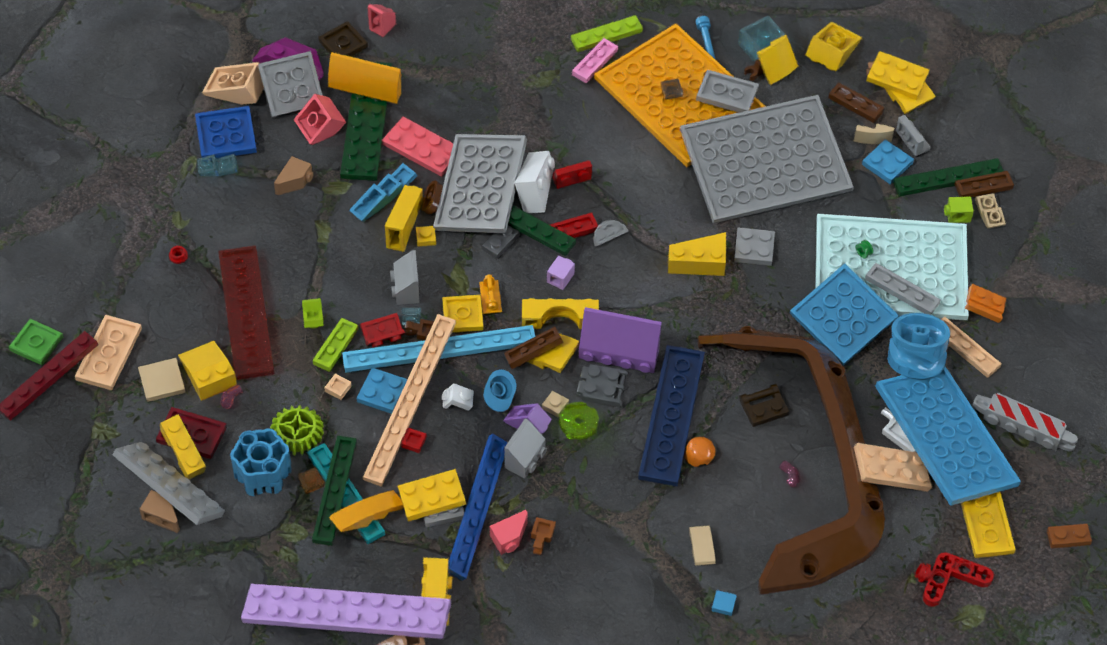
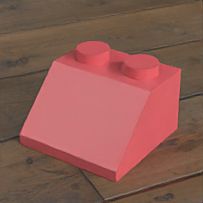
M314 94L294 118L295 123L310 145L336 135L346 123L329 97Z

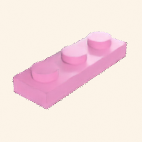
M603 38L572 70V75L587 83L618 51V46Z

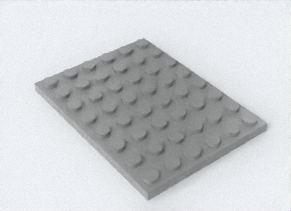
M818 95L680 126L682 138L713 223L853 191V184Z

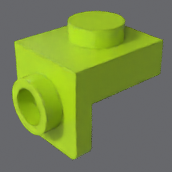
M321 299L302 300L304 328L314 329L324 326Z

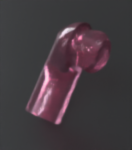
M239 384L222 393L220 403L223 408H231L234 397L243 393Z
M784 460L780 464L779 469L788 474L789 478L786 480V483L791 487H796L797 483L800 482L799 471Z

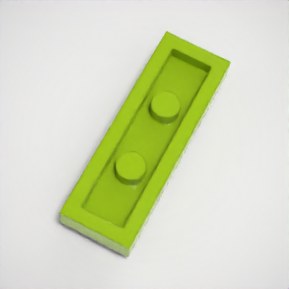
M341 318L314 357L313 365L330 372L358 331V325Z

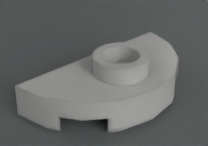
M615 220L602 222L594 232V246H599L628 232L627 227Z

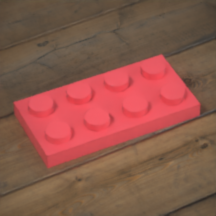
M402 117L382 139V145L442 177L447 172L453 143L413 121Z

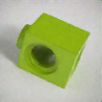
M949 197L947 205H944V215L948 216V223H971L974 212L971 197Z

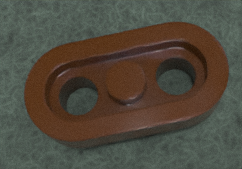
M436 180L427 186L423 197L421 210L428 215L437 211L443 186Z

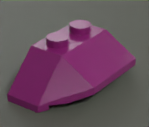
M286 37L262 47L253 59V63H264L311 51L318 80L320 81L324 75L316 49Z

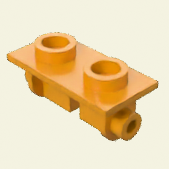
M488 274L483 279V282H479L483 314L502 312L499 283L492 275Z

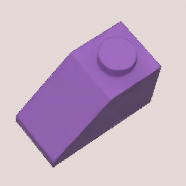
M536 403L513 406L503 421L518 429L526 418L543 434L552 419Z

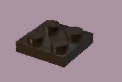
M348 21L318 37L321 45L330 54L333 52L351 57L368 48V42Z

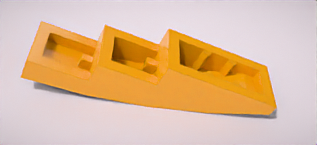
M392 490L358 501L332 514L329 518L341 532L368 527L371 521L383 519L389 512L402 510L404 506L402 499Z

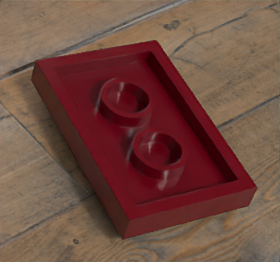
M171 407L165 420L179 414L200 456L212 459L227 428L226 423ZM159 431L156 442L168 446L164 436Z

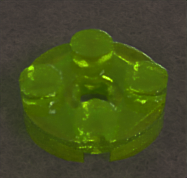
M570 403L560 413L559 426L568 439H585L596 433L599 421L598 413L593 407L587 406V403ZM576 418H580V420H584L582 423H576V422H574V421H576Z

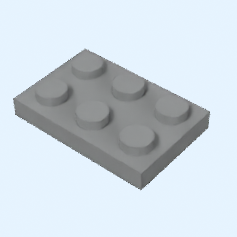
M707 70L697 93L696 101L735 112L748 111L752 106L759 84Z

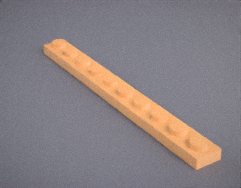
M437 314L365 471L364 481L382 487L401 446L402 439L410 426L454 329L456 320Z

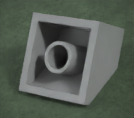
M412 250L394 262V270L390 271L391 282H395V286H391L392 298L396 297L397 305L419 303L416 250Z
M526 418L505 446V469L523 478H526L529 473L535 470L536 462L539 458L542 459L547 451L545 447L546 439Z

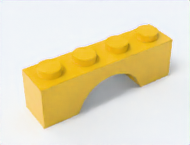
M522 299V326L533 325L534 329H541L543 324L553 317H567L573 320L579 329H582L585 307L599 310V300Z

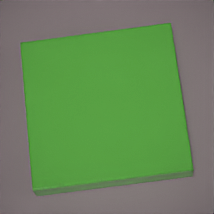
M30 319L10 344L9 350L37 364L43 365L63 339V333Z

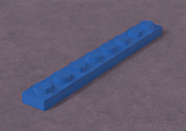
M491 434L488 437L448 562L449 574L461 581L467 578L505 457V446L508 442L495 434Z

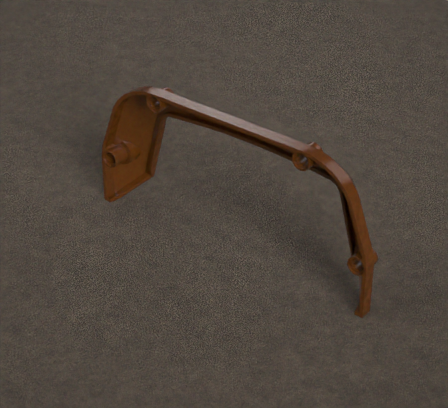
M744 326L738 331L698 336L697 343L699 349L703 347V344L723 343L724 345L744 351L763 350L802 355L808 362L820 393L838 453L848 513L840 519L777 544L759 578L758 589L760 595L813 587L866 561L880 544L884 531L885 515L877 484L861 481L854 446L857 443L865 444L846 379L845 369L841 362L826 346L813 339L758 330L750 326Z

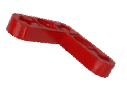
M941 553L936 558L932 574L925 587L922 598L923 602L931 607L939 605L950 576L985 588L990 586L993 581V571L988 567L950 553ZM944 560L948 561L945 570H942V562ZM966 566L970 572L963 574L959 571V567ZM983 574L986 575L985 580L981 579V576ZM941 576L943 577L944 582L936 583L933 580V577ZM933 588H934V589H936L937 591H936V594H935L934 599H931V598H930V595H931L932 590H933Z

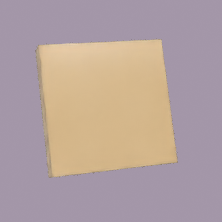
M176 358L138 367L147 402L185 393Z

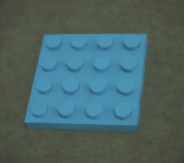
M845 263L790 310V314L819 343L835 354L842 366L889 327L899 316Z

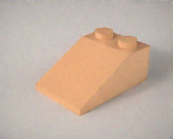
M260 63L215 67L202 92L203 95L241 105L256 103L264 89L258 68Z

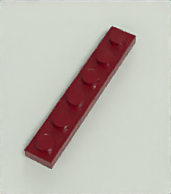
M82 332L0 403V413L11 421L99 345L97 340L87 332Z

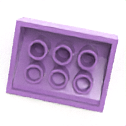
M585 307L579 345V358L585 361H595L605 365H615L625 369L630 368L645 373H654L659 355L662 322Z

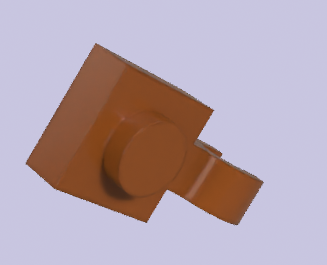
M536 517L531 532V538L535 539L533 546L534 554H542L545 541L551 543L556 522Z

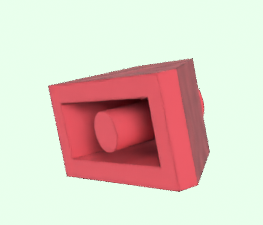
M368 5L369 30L384 37L396 25L395 12L382 5Z
M526 510L490 526V537L501 555L506 552H513L519 547L528 523V512Z

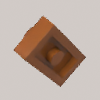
M1088 524L1047 528L1051 548L1091 545L1092 539Z

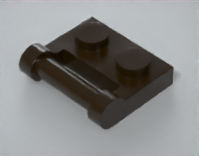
M777 384L770 385L767 389L749 395L742 394L739 396L740 403L752 427L789 416V410L779 392ZM773 396V399L752 406L749 403L764 397Z

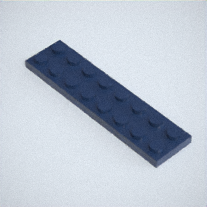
M670 345L666 346L638 475L639 480L678 486L705 352Z

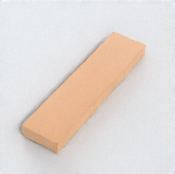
M946 317L941 319L950 329L949 346L984 376L990 377L1001 367V363L950 320Z

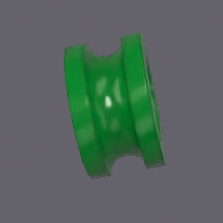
M863 240L855 246L858 255L863 259H866L868 255H872L874 252L872 245L867 240Z

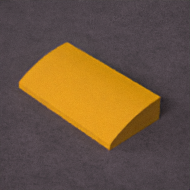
M332 52L329 62L328 87L397 104L401 95V69Z

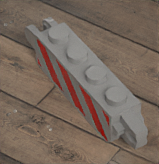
M1000 393L993 394L992 398L977 395L973 402L972 408L984 414L983 420L988 421L992 425L1000 426L1008 432L1023 436L1025 439L1039 443L1047 449L1056 451L1057 448L1071 452L1075 449L1078 438L1075 434L1066 430L1067 425L1065 421Z

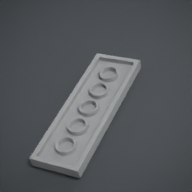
M138 442L114 450L113 456L196 525L223 516L225 510L216 501L210 499L203 490L198 489L188 478L182 476L175 467L165 462L147 444Z

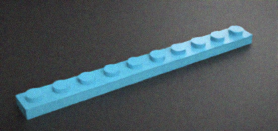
M533 325L449 337L440 359L514 348L535 337ZM425 340L342 352L345 373L415 363Z

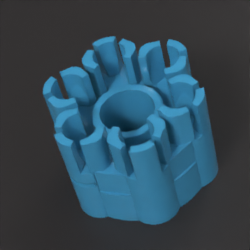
M270 428L243 432L230 453L234 478L244 483L245 491L250 496H255V488L257 495L263 493V487H265L267 493L272 494V487H274L275 494L279 493L283 487V479L292 472L289 447L277 435V432Z

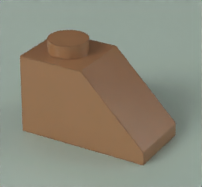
M291 157L274 182L275 194L281 195L303 189L313 178L311 164Z
M151 490L140 508L142 519L178 533L180 529L172 504L159 493Z

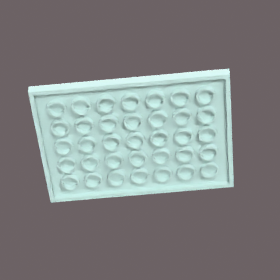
M817 214L815 288L845 263L899 316L909 313H923L865 280V275L875 263H878L941 299L940 304L931 315L940 319L946 317L947 319L968 320V310L965 309L968 294L966 224ZM863 240H867L874 250L873 254L868 255L866 259L861 258L855 248L856 244L861 243Z

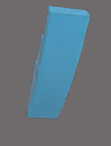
M402 163L392 175L388 173L378 185L373 184L349 211L364 222L397 197L404 185H409L417 177V174Z

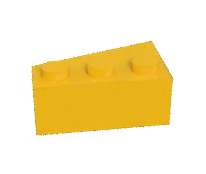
M726 232L669 245L668 274L724 276Z
M424 557L421 597L444 598L451 601L448 589H452L453 577H449L448 559ZM449 616L446 626H449Z

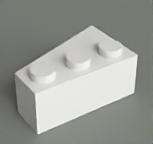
M550 151L529 152L515 181L522 209L526 213L545 212L553 169L555 167V161L551 158Z

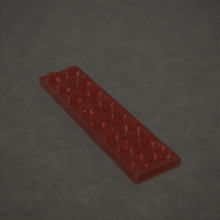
M256 245L219 250L236 380L273 375L274 367Z

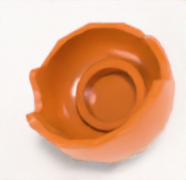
M695 437L686 445L684 458L687 463L694 467L702 464L708 465L715 457L716 448L708 438Z

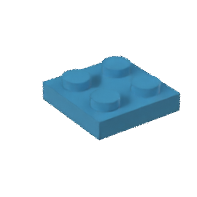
M885 139L863 159L862 165L891 185L894 178H898L913 164L914 159Z
M371 368L357 396V402L392 414L408 379Z

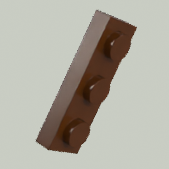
M839 82L828 96L829 99L873 123L884 112L883 106Z
M1008 171L955 181V188L959 197H976L1012 190L1014 187Z
M553 327L506 351L504 355L511 369H514L557 347L563 341L556 327Z

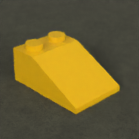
M830 22L812 37L805 55L810 57L812 61L825 65L827 69L837 71L849 58L862 37Z
M215 341L178 355L201 401L237 386L235 373Z

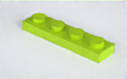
M635 15L571 35V41L577 52L594 48L603 38L613 42L642 33L643 27Z

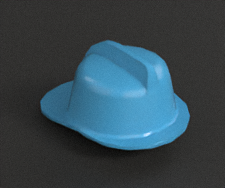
M496 370L489 376L483 395L485 402L492 410L504 412L511 405L517 387L513 375L505 370Z

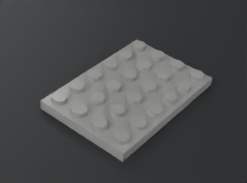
M455 135L433 225L435 231L506 233L516 191L515 181L521 169L527 143L525 135Z

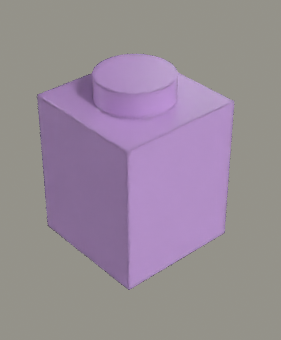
M558 256L547 271V283L564 290L574 276L575 263L567 258Z

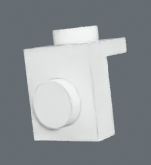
M453 383L442 394L443 408L447 409L450 405H454L469 411L473 407L474 391Z

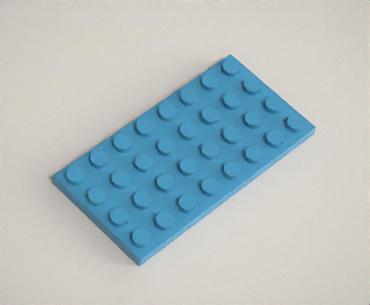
M946 366L939 375L931 378L916 379L900 375L877 381L876 389L950 506L1020 485V479Z

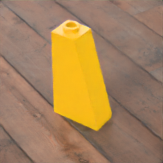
M404 185L385 224L386 248L405 251L423 202L422 188Z

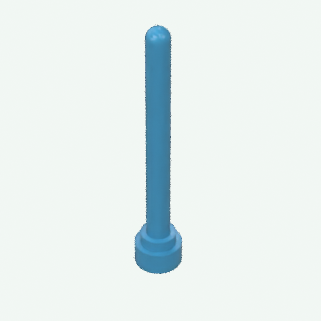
M700 16L695 20L697 29L702 32L706 51L715 59L708 31L711 25L709 17Z

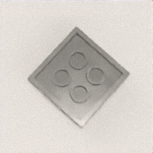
M311 51L258 64L271 117L302 110L314 94L322 95Z

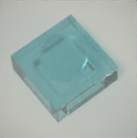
M402 308V325H405L406 321L420 324L421 308Z

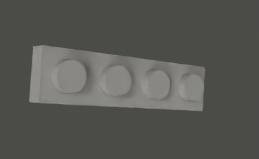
M875 263L865 275V280L924 314L931 315L940 304L941 299L878 263Z

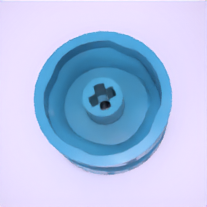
M909 313L894 320L887 358L890 367L901 375L916 379H926L939 375L944 370L946 364V350L950 339L948 325L941 319L924 313Z

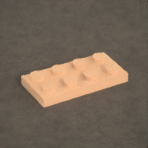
M105 315L94 337L99 345L84 357L75 375L76 381L113 390L142 330L141 324Z
M857 443L854 446L862 482L927 492L932 488L928 470L917 452Z

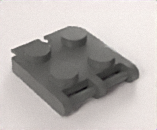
M592 364L589 367L584 366L582 367L576 395L582 397L583 401L619 407L621 406V392L625 388L623 386L624 379L627 377L628 372Z

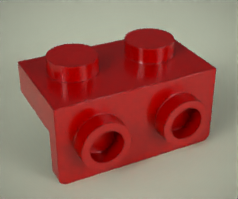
M590 160L556 169L552 174L556 188L591 180L592 164Z
M397 313L360 324L366 346L372 345V348L383 345V342L387 340L391 342L401 340V336L405 334Z

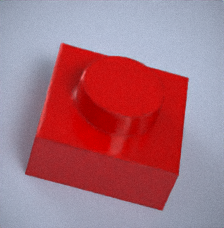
M408 428L402 439L401 448L420 453L427 438V433Z

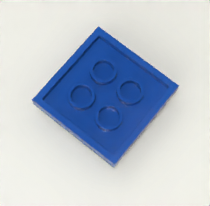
M249 106L195 113L202 160L257 153Z

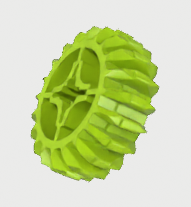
M300 404L298 408H294L291 405L290 410L284 408L283 413L277 412V418H273V424L270 426V429L275 430L283 442L288 445L289 452L292 451L294 456L297 452H300L303 456L305 450L309 451L311 447H317V443H321L324 434V426L319 414L316 415L314 409L309 411L308 406L302 409Z

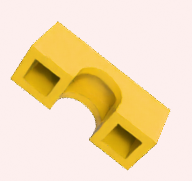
M179 414L161 422L160 431L168 446H171L178 459V465L184 476L190 480L204 473L206 465Z

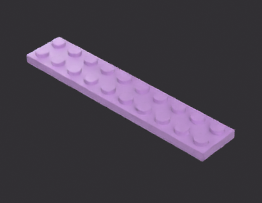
M251 584L241 620L243 623L443 639L451 601L444 598Z

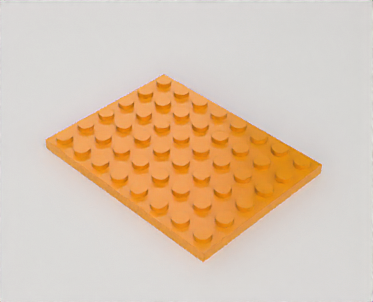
M677 24L672 25L594 74V79L686 167H689L692 163L680 132V126L739 113L696 101L697 93L707 70L729 76L732 75ZM755 97L750 110L766 107Z

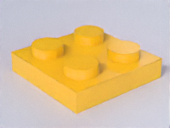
M481 295L442 297L444 316L456 320L452 333L483 330Z

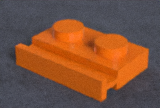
M971 284L968 289L965 309L1000 323L1003 319L1002 314L1004 313L1006 298Z

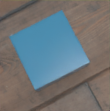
M717 590L712 611L732 616L737 595Z

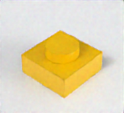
M433 226L416 227L418 247L436 245L435 228Z

